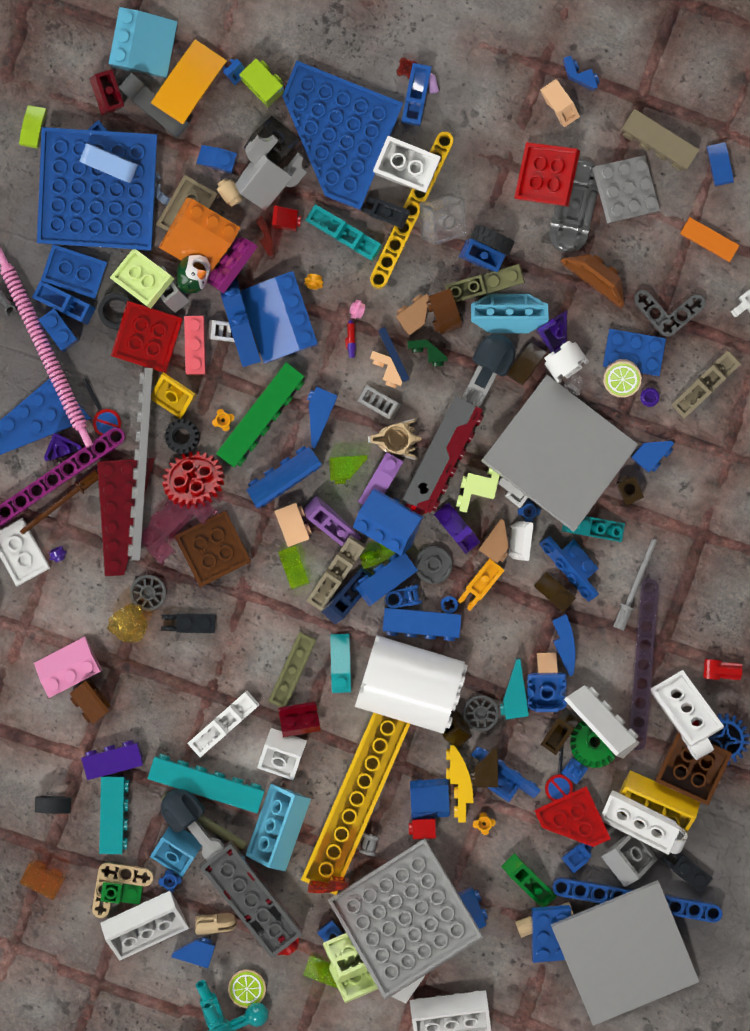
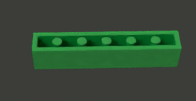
M286 362L216 454L232 467L236 468L237 465L241 467L247 459L245 457L246 453L249 450L252 452L258 445L256 440L260 435L264 437L270 429L268 426L272 420L276 421L282 414L280 409L283 405L288 406L294 398L291 396L295 390L299 391L305 384V381H303L305 376Z

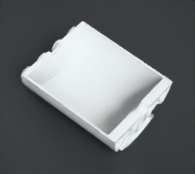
M376 635L355 707L444 734L446 728L450 729L453 719L450 717L451 711H455L468 665L464 661Z

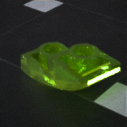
M376 543L377 551L369 550L360 554V563L363 569L370 568L389 559L395 552L380 543Z

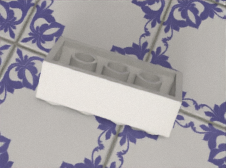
M584 685L567 696L564 700L616 756L625 758L640 743L637 740L639 736L631 728L628 730L623 725L626 722L618 714L615 716L610 711L613 708L605 700L602 702L598 698L600 694L592 686L588 688Z
M170 891L100 923L105 940L119 961L189 929L181 909Z
M486 990L410 1000L414 1031H491Z

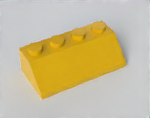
M631 770L619 792L676 821L677 825L686 832H688L695 821L701 803Z

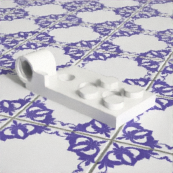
M683 670L650 689L651 694L677 728L690 753L696 760L714 750L708 737L723 729L724 726ZM680 692L682 696L680 698H673L672 694ZM685 706L692 707L690 712L682 711ZM695 720L703 722L698 727L692 725Z
M612 790L601 815L604 823L668 855L669 853H680L688 838L687 832L677 825L676 821ZM637 820L642 821L644 825L638 823ZM654 829L660 830L661 833L656 832Z

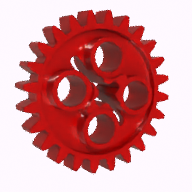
M197 451L195 456H193L192 452H189L188 457L182 454L181 460L176 457L175 464L169 463L171 469H165L167 475H163L164 481L162 482L165 494L169 500L173 501L174 505L179 503L181 508L185 504L188 509L193 504L196 509L199 503L205 506L206 500L212 502V496L218 497L216 491H222L221 485L225 484L222 466L218 460L214 459L213 455L208 457L206 452L202 456L199 451Z

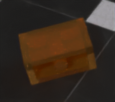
M37 859L36 861L32 860L19 883L54 900L66 877L62 876L63 872L55 868L50 870L45 867L46 864Z

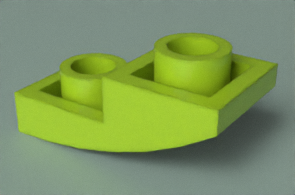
M27 106L20 134V146L38 149L41 141L42 127L47 115L46 108Z

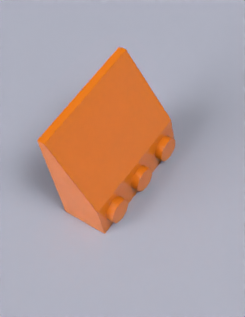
M187 197L159 248L179 260L191 255L204 256L210 263L211 273L231 246L241 227L194 199ZM199 262L194 263V268L206 271L203 264Z

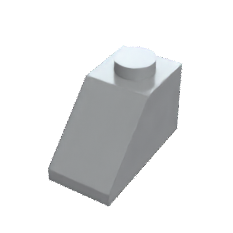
M164 266L161 267L164 271L170 274ZM175 279L160 296L163 302L174 312H177L190 301L185 292L178 288Z

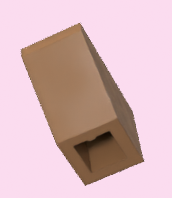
M422 294L418 295L412 300L413 304L407 308L405 305L397 311L396 319L408 336H411L425 325L426 302L429 300L427 294L424 296Z

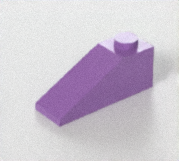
M387 452L358 503L363 505L374 488L385 494L402 466L403 461Z
M315 496L303 509L308 520L342 547L350 535L357 540L361 539V536L318 496Z

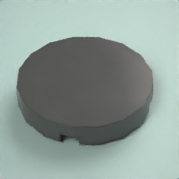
M429 546L422 549L415 559V567L418 570L416 574L422 581L429 584L443 582L452 571L450 555L445 549L438 546Z

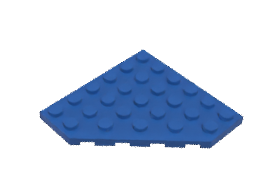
M296 60L282 97L322 191L327 198L361 210L375 176L373 172L387 136H391L403 103Z

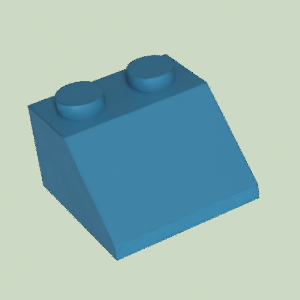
M169 826L150 858L183 877L202 845L188 831L174 832Z

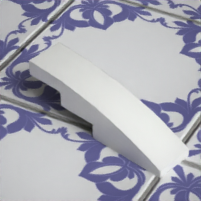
M246 691L187 744L199 757L203 756L260 704Z

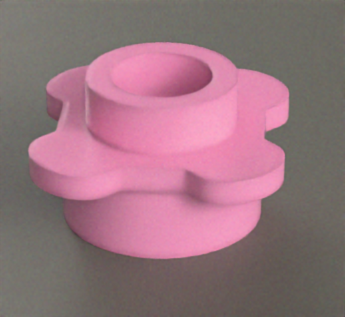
M361 300L353 302L349 311L351 318L361 319L364 314L365 304L361 303Z

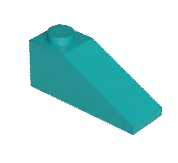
M330 634L332 693L351 692L350 635Z
M520 658L515 659L502 699L503 704H500L501 716L505 715L506 720L529 716Z

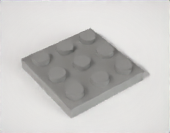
M645 155L592 168L607 224L660 211Z

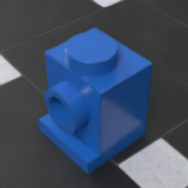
M333 918L317 930V934L324 942L331 940L329 938L331 934H335L337 937L345 934Z

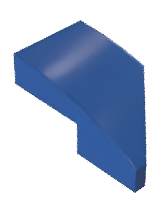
M579 843L561 857L572 873H575L589 861V858H591V846Z

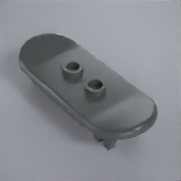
M578 160L569 207L555 205L549 236L553 246L564 253L578 251L586 243L598 193L592 169L596 165L588 160Z

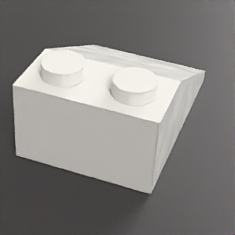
M387 136L373 172L377 176L426 193L441 157Z

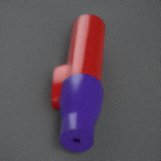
M350 320L347 324L348 337L345 338V345L349 352V358H355V324Z

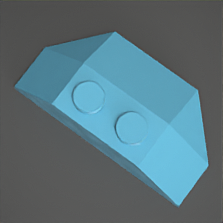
M488 294L471 304V322L489 333H530L549 321L548 304L541 302L530 294Z

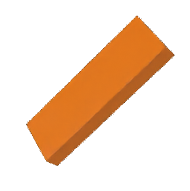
M691 217L688 218L680 232V235L729 263L740 246Z

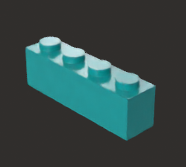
M105 775L101 777L99 854H123L124 850L128 848V838H125V830H128V819H125V811L129 809V800H125L126 792H129V780H126V776Z

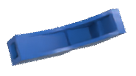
M236 277L224 293H220L242 367L259 363L261 359Z

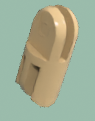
M231 913L201 915L195 918V932L197 935L229 932L237 926V919Z

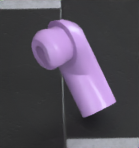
M430 73L428 87L430 94H435L439 92L435 75Z

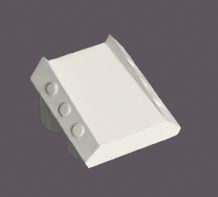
M517 521L510 525L512 530L508 555L512 559L529 561L533 523Z

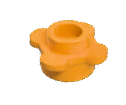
M307 275V278L304 280L306 281L304 282L305 286L313 290L323 288V281L320 275Z
M219 409L212 424L214 427L222 428L223 431H228L231 421L234 420V415L227 414L223 409Z
M481 812L479 818L473 822V827L478 828L483 835H487L496 822L494 819H490L487 813Z

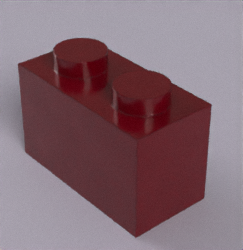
M112 69L94 74L89 78L101 115L118 111L124 107Z

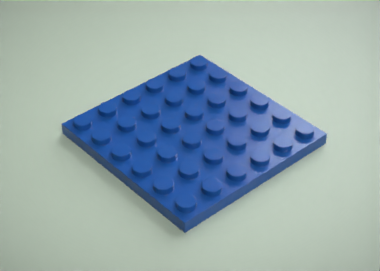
M42 127L37 243L152 250L158 134ZM86 143L137 164L138 167L132 182L128 183L81 163L79 160Z

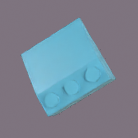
M119 7L109 59L110 67L167 78L178 21Z

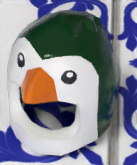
M191 255L181 260L176 275V283L181 291L187 294L198 293L205 287L211 269L206 257ZM199 262L203 264L206 271L194 268V263Z

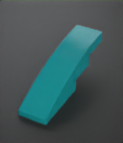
M316 204L305 219L309 224L372 262L383 247L379 242Z

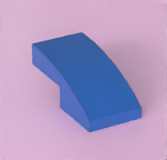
M726 143L706 146L714 185L720 186L734 183Z

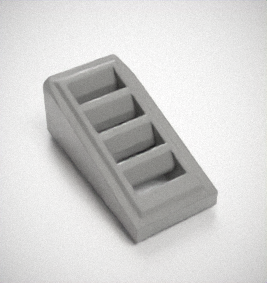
M366 385L358 399V402L391 421L394 420L402 404L369 385ZM370 392H373L372 397L370 398L369 402L367 403V402H366L367 397L369 396ZM377 396H380V398H379V400L377 401L376 405L373 406V403H374L375 399L377 398ZM387 400L383 409L380 410L379 408L381 407L383 401ZM391 403H392L393 406L391 407L389 413L387 414L386 412H387V410L389 409V407H390V405H391Z

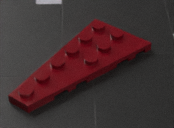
M147 458L144 497L155 458ZM134 459L97 462L105 576L124 575L129 559L128 545H132V537H129L130 525L133 526L134 518H130L131 506L135 505V499H132V487H136V479H133V469L137 468V460Z

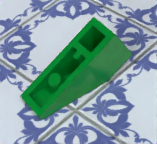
M515 853L501 866L507 875L540 907H546L557 897Z

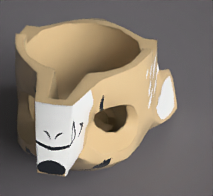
M417 418L385 427L378 434L369 436L368 442L378 444L385 452L418 460V457L410 454L409 451H414L416 447L412 445L421 441L422 438L412 433L415 432L414 427L408 426L416 422Z

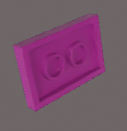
M241 236L235 239L231 244L230 251L220 259L219 266L209 274L207 283L224 293L258 246Z

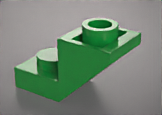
M103 882L100 901L140 905L143 886L120 882Z

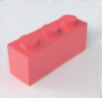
M184 316L186 375H207L205 317Z

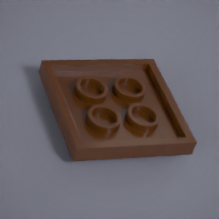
M226 510L174 536L199 587L252 562Z

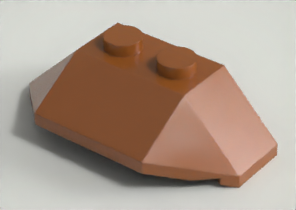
M589 254L563 258L560 263L620 309L625 305L621 277L618 276L619 272L612 266L607 268L603 265L604 261L599 256Z

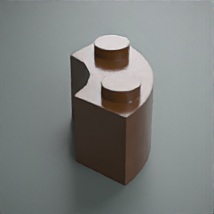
M451 289L428 296L429 301L426 304L429 312L434 314L435 320L432 323L436 332L439 331L442 335L462 328Z

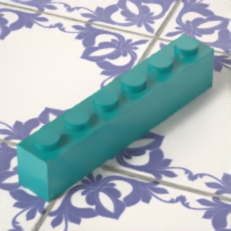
M164 754L154 757L147 779L177 789H184L193 794L258 814L265 792L264 789H261L262 785L251 782V785L243 783V779L237 777L229 779L225 777L226 774L215 771L213 774L207 772V768L196 765V768L188 766L189 762L180 759L175 762L170 760V756Z

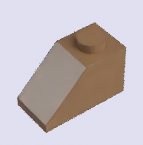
M502 519L498 521L478 549L496 563L499 560L503 562L509 554L507 552L509 547L505 522Z

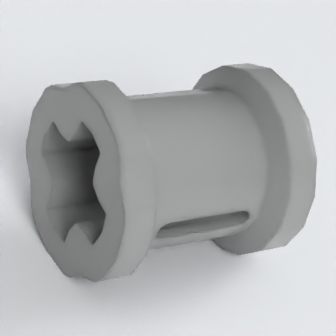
M363 833L364 840L359 852L375 856L376 843L380 837Z

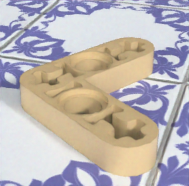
M113 862L103 863L99 867L92 906L93 914L98 918H104L108 915L111 908V903L104 902L103 908H106V911L100 914L99 910L96 909L101 904L97 897L101 898L99 887L103 885V882H120L148 886L154 880L153 872L143 867ZM109 866L110 870L116 871V867H119L118 878H114L115 873L105 876V872H102V869ZM123 869L131 871L132 876L130 879L122 878L121 871ZM135 870H138L137 875H143L144 872H147V876L150 879L143 882V878L137 877L136 881H133Z

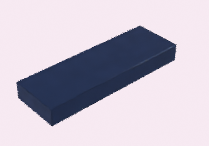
M386 328L379 329L378 333L403 383L408 381L409 377Z

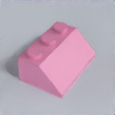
M86 637L34 663L40 682L49 698L103 671Z

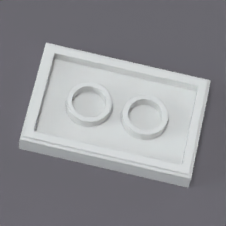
M23 518L0 530V558L16 587L50 569L31 531L29 530L23 535L20 533V530L27 525Z

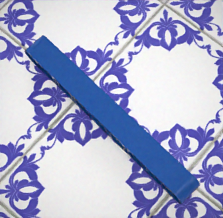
M557 877L552 883L554 893L558 896L596 903H604L613 899L615 892L626 894L635 890L566 877ZM559 882L566 883V889L558 891L556 885ZM578 885L585 887L583 894L575 893V888ZM598 888L604 890V895L600 898L594 896V891ZM665 895L669 908L672 902L677 901L680 904L678 910H671L673 916L712 923L718 922L722 918V910L715 903ZM692 905L699 907L698 912L695 914L689 913V908ZM711 908L717 909L715 917L708 916V911Z

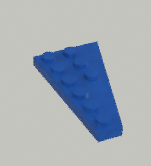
M48 379L0 420V455L72 427L71 419H68L67 410H64V406L61 404L63 401H60V397L57 395L58 392L55 391L56 388H54V383L51 382V379ZM78 403L77 406H80V410L83 412L81 415H84V419L86 421L92 419Z

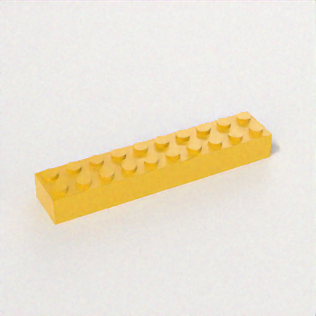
M373 712L301 877L302 881L337 895L410 727V723Z

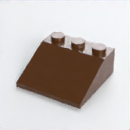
M678 731L654 780L683 795L709 805L732 752L712 744L714 750L696 760Z

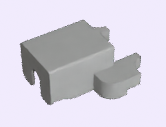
M257 135L252 142H249L245 152L251 162L235 183L241 195L264 211L267 210L285 186L293 187L297 185L307 173L305 168L302 167V160L304 158L300 153H297L292 161L283 169L268 159L266 155L278 141L274 135L269 138H261Z

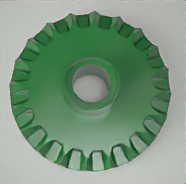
M584 721L580 722L572 732L570 738L571 752L582 765L590 768H601L616 758V755ZM592 738L600 740L601 743L598 747H592L589 744Z

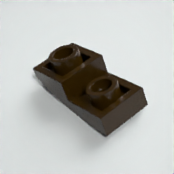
M530 342L507 376L523 386L547 352Z

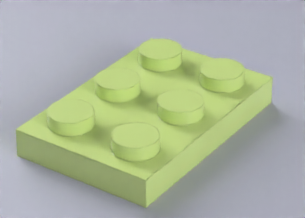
M136 249L131 250L110 277L150 309L174 280L170 274Z

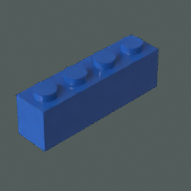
M396 608L384 609L383 631H386V635L398 636L399 632L405 633V637L417 638V634L425 635V639H436V636H443V640L455 641V638L460 636L461 614Z

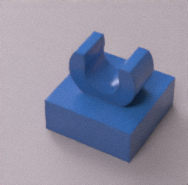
M231 59L230 62L232 64L228 68L225 66L222 68L227 78L236 85L241 81L239 74L245 67L238 59Z
M572 757L561 773L578 784L588 768Z

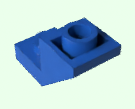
M571 56L563 59L569 80L591 91L597 90V85L600 84L597 73L593 74L592 69L577 74L576 71H579L576 59L572 60Z

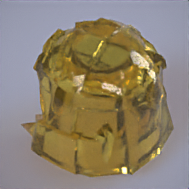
M134 603L124 606L108 619L107 630L125 643L140 642L147 630V620L142 606L134 605Z

